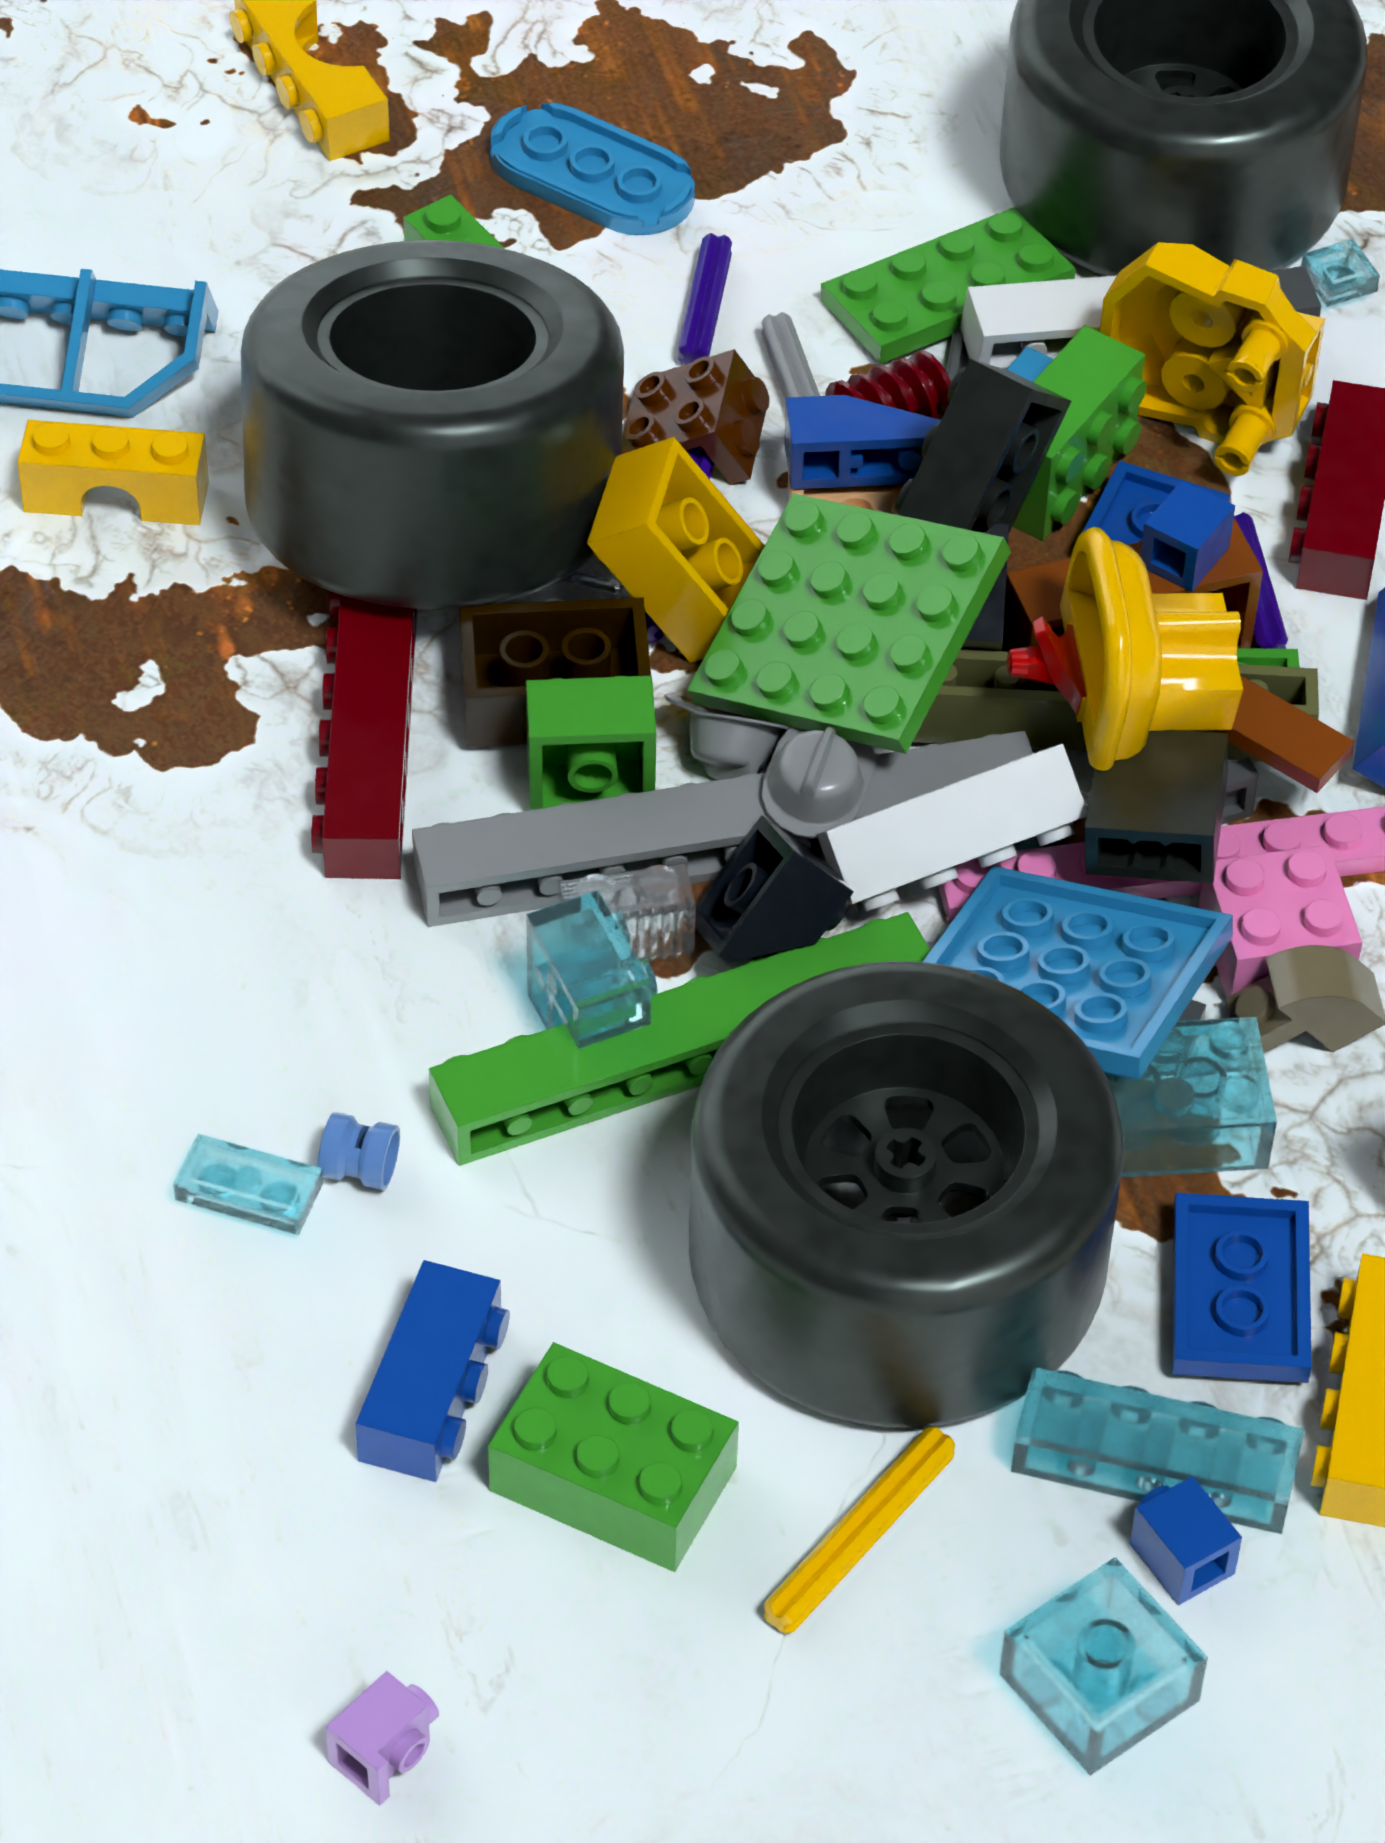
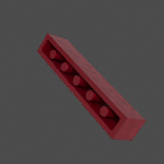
M331 591L330 618L339 619L338 627H327L326 661L327 664H335V673H324L323 710H332L331 720H320L319 755L320 757H328V766L316 768V805L325 806L324 815H313L312 853H323L325 878L401 879L418 609L364 602Z

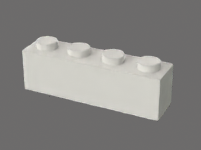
M1116 276L968 287L960 329L969 358L1007 369L1028 346L1054 359L1084 325L1100 332L1103 298Z
M1059 744L818 833L817 837L827 863L854 891L848 899L849 904L860 901L863 912H867L899 900L896 888L919 879L922 890H926L958 878L955 865L978 857L981 868L1017 856L1013 844L1036 836L1039 845L1043 846L1076 833L1072 822L1086 817L1088 811L1064 745Z

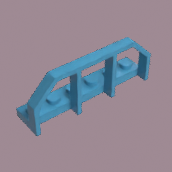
M80 268L79 277L0 269L1 316L23 319L27 318L29 313L50 315L57 322L71 325L61 390L0 383V403L133 418L199 369L204 332L215 333L219 312L207 282L195 281L194 290L97 280L92 269ZM90 319L107 321L108 325L126 331L140 330L142 325L164 327V330L170 334L186 337L183 354L125 397L79 392Z

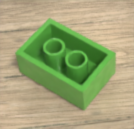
M1084 325L1033 381L1072 402L1012 527L1043 542L1059 523L1065 525L1070 521L1080 499L1090 488L1095 490L1101 486L1114 460L1121 453L1127 455L1134 448L1142 429L1141 423L1137 422L1138 409L1147 389V382L1142 380L1145 361L1144 353Z
M553 1342L488 1445L489 1491L676 1572L737 1467L739 1421Z

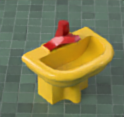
M1091 527L1081 533L1072 552L1060 602L1065 633L1062 636H1057L1043 616L1033 621L1034 634L1040 648L1023 647L1010 649L1006 661L1009 677L1028 678L1053 684L1057 687L1074 710L1077 722H1082L1089 763L1093 768L1100 771L1112 768L1116 760L1128 759L1139 753L1146 744L1149 731L1232 730L1243 692L1237 660V643L1241 629L1239 612L1226 611L1223 593L1152 594L1146 565L1133 548L1123 542L1111 540L1098 527Z

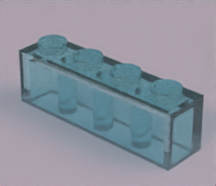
M1035 1368L1032 1370L1015 1434L1011 1472L1139 1502L1146 1494L1159 1486L1168 1485L1171 1488L1194 1476L1230 1523L1282 1534L1305 1429L1286 1425L1284 1422L1272 1417L1263 1416L1255 1418L1220 1410L1212 1404L1202 1401L1185 1402L1151 1394L1137 1386L1128 1385L1120 1387L1093 1381L1071 1371H1050Z

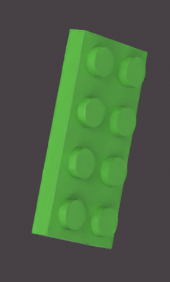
M1013 207L821 283V302L871 355L882 364L952 336L953 330L961 325L968 287L1075 279L1076 268Z

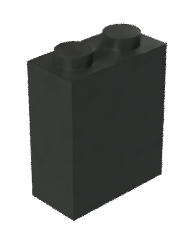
M1182 730L1149 731L1146 744L1139 753L1128 759L1114 761V765L1109 770L1100 771L1095 769L1085 824V874L1214 883L1228 778V733Z

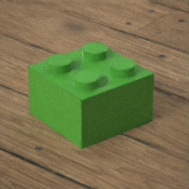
M652 676L526 680L527 767L530 810L554 807L562 803H579L616 797L624 793H641L655 790L656 721Z

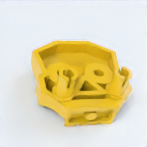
M1158 242L1122 269L1116 276L1103 298L1100 332L1145 354L1142 380L1147 382V389L1139 405L1138 415L1195 427L1200 438L1220 444L1214 456L1216 465L1229 475L1241 476L1248 472L1250 464L1262 444L1293 435L1314 393L1315 374L1318 368V357L1322 344L1320 341L1323 338L1325 318L1297 312L1281 290L1279 276L1237 259H1234L1231 266L1193 244Z

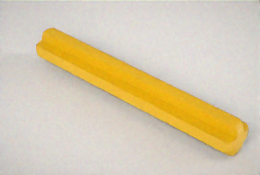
M937 1427L925 1428L765 1601L763 1616L767 1622L784 1634L795 1632L951 1462L955 1454L956 1444L954 1440Z

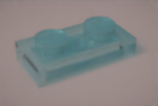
M198 1133L173 1183L174 1197L177 1201L300 1235L322 1188L323 1174L322 1168Z

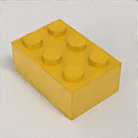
M675 437L615 457L587 541L596 557L609 568L628 590L632 598L644 597V606L647 614L659 626L665 637L678 648L690 663L704 659L765 546Z

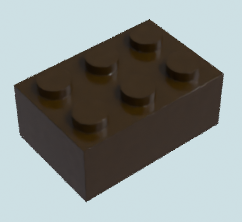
M644 597L487 604L459 608L467 747L527 744L526 680L651 676Z

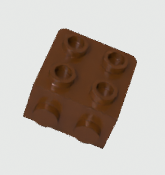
M735 349L711 357L704 356L692 363L663 372L650 373L639 380L634 387L622 434V454L675 437L685 450L701 446L730 485L751 479L756 453L760 447V436L765 414L769 408L770 396L764 382L753 375Z

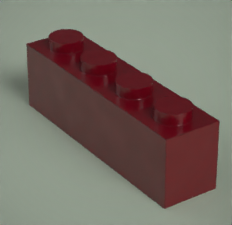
M1333 380L1329 404L1317 402L1311 437L1322 438L1321 445L1309 444L1304 478L1313 479L1315 482L1314 486L1302 485L1296 520L1306 521L1307 526L1306 529L1294 527L1288 563L1300 564L1296 589L1367 600L1385 500V388Z

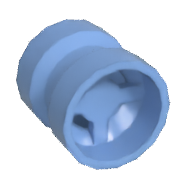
M333 1112L327 1121L320 1144L317 1165L318 1174L321 1177L341 1180L345 1176L360 1178L364 1186L384 1191L391 1181L398 1158L401 1137L399 1126L384 1122H378L373 1126L362 1125L357 1122L353 1115Z

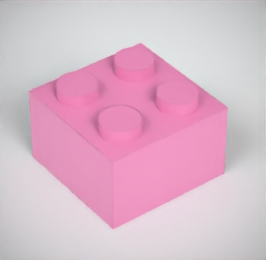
M1329 844L1217 859L1214 883L1202 882L1198 908L1233 915V937L1215 963L1226 998L1269 975L1266 957L1286 949L1308 945H1324L1342 949L1358 960L1360 958L1363 942Z

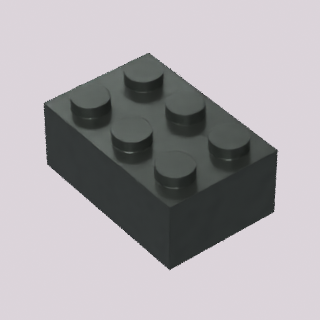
M970 359L966 368L960 369L950 383L947 392V400L950 403L940 424H935L927 433L921 447V455L924 458L914 479L907 481L899 492L895 503V511L900 516L986 533L996 523L1009 524L1010 533L1072 401L1012 371Z

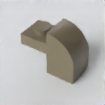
M1300 946L1266 957L1269 975L1226 998L1237 1047L1251 1060L1305 1031L1330 1051L1335 1052L1385 1025V1013L1374 973L1350 953L1331 946Z

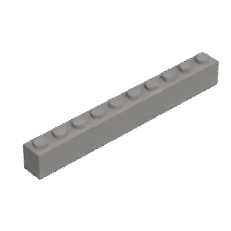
M1019 731L1001 735L990 734L982 738L945 744H928L920 748L909 749L907 754L899 752L875 753L874 774L861 808L854 820L1033 754L1026 732ZM766 772L759 774L748 773L740 777L703 783H686L678 787L641 793H624L616 797L579 803H562L554 807L517 813H500L492 817L455 823H438L430 827L412 829L413 868L427 926L433 927L713 881L761 815L776 824L767 815L761 798ZM789 833L825 859L818 839L797 837Z

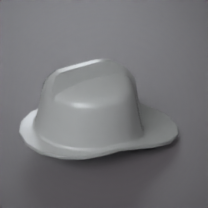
M673 694L664 695L667 701L689 711L690 751L692 757L700 762L708 776L717 780L740 777L744 774L757 773L760 770L766 769L772 759L781 732H786L791 728L697 705L693 702L692 698Z
M830 726L824 731H807L794 727L788 729L777 744L763 781L761 798L767 815L783 830L797 837L818 839V833L853 821L861 808L874 774L876 756L872 746L845 740L836 735L835 728Z

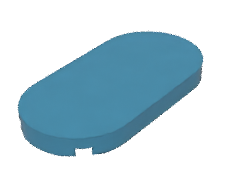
M541 103V109L527 111L526 105L507 112L492 128L490 160L494 170L503 180L610 230L628 235L661 233L683 222L693 209L695 203L694 180L691 177L690 167L681 156L576 108L560 103Z

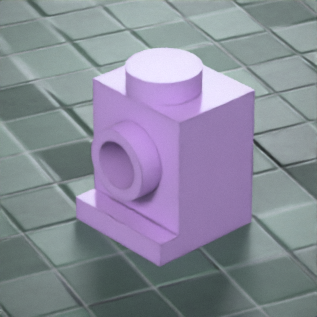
M388 1671L384 1672L325 1726L328 1763L380 1806L390 1797L389 1779L397 1771L405 1773L411 1770L426 1753L430 1741L429 1725L439 1717V1710L436 1704L417 1685L410 1684L406 1687Z

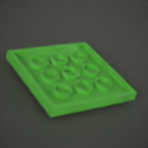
M793 493L687 688V692L697 705L807 731H824L830 726L835 728L836 735L845 740L907 754L1011 550L1004 537Z

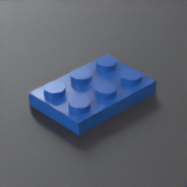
M1175 1193L1173 1205L1172 1374L1309 1383L1312 1368L1309 1201Z

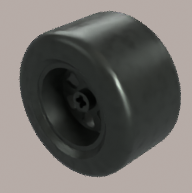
M1018 0L1010 25L1000 137L1002 177L1014 207L1065 258L1102 276H1117L1122 269L1158 242L1193 244L1231 266L1234 259L1266 271L1285 267L1311 249L1329 230L1340 211L1347 192L1368 64L1367 38L1362 19L1352 0Z
M415 240L366 246L321 259L286 277L274 286L259 302L245 326L240 351L245 504L252 528L259 540L290 571L323 589L364 602L412 609H455L504 602L534 593L566 578L592 558L594 552L587 544L615 457L622 454L624 347L620 328L614 315L589 286L557 266L516 251L471 242Z
M885 961L843 967L800 982L764 1002L729 1034L717 1050L703 1078L696 1098L692 1119L689 1259L700 1303L711 1326L723 1344L746 1369L781 1395L828 1416L866 1425L916 1428L969 1420L1002 1408L1040 1386L1066 1362L1086 1335L1100 1306L1106 1285L1124 1150L1123 1131L1117 1102L1109 1080L1098 1060L1083 1040L1062 1019L1038 1001L997 979L971 970L944 964L920 961ZM853 1182L860 1187L866 1200L852 1210L833 1199L820 1187L825 1184ZM952 1190L976 1194L985 1201L978 1207L952 1218L939 1205L945 1195ZM887 1215L900 1218L914 1216L918 1219L919 1223H900L886 1221L884 1218Z

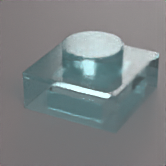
M1354 239L1306 252L1302 255L1301 266H1306L1316 293L1327 307L1375 293L1378 290L1380 274Z

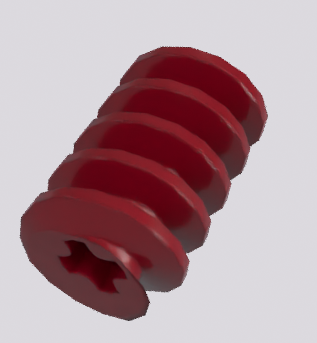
M924 350L913 353L909 359L899 358L893 360L888 367L884 365L873 367L868 374L862 372L851 375L847 382L843 380L831 382L826 388L825 396L847 395L937 419V408L944 416L950 403L947 400V392L951 380L935 356Z

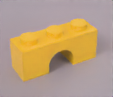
M27 420L17 461L23 512L83 516L88 490L98 486H113L127 491L137 500L140 506L141 521L200 526L209 485L205 433Z

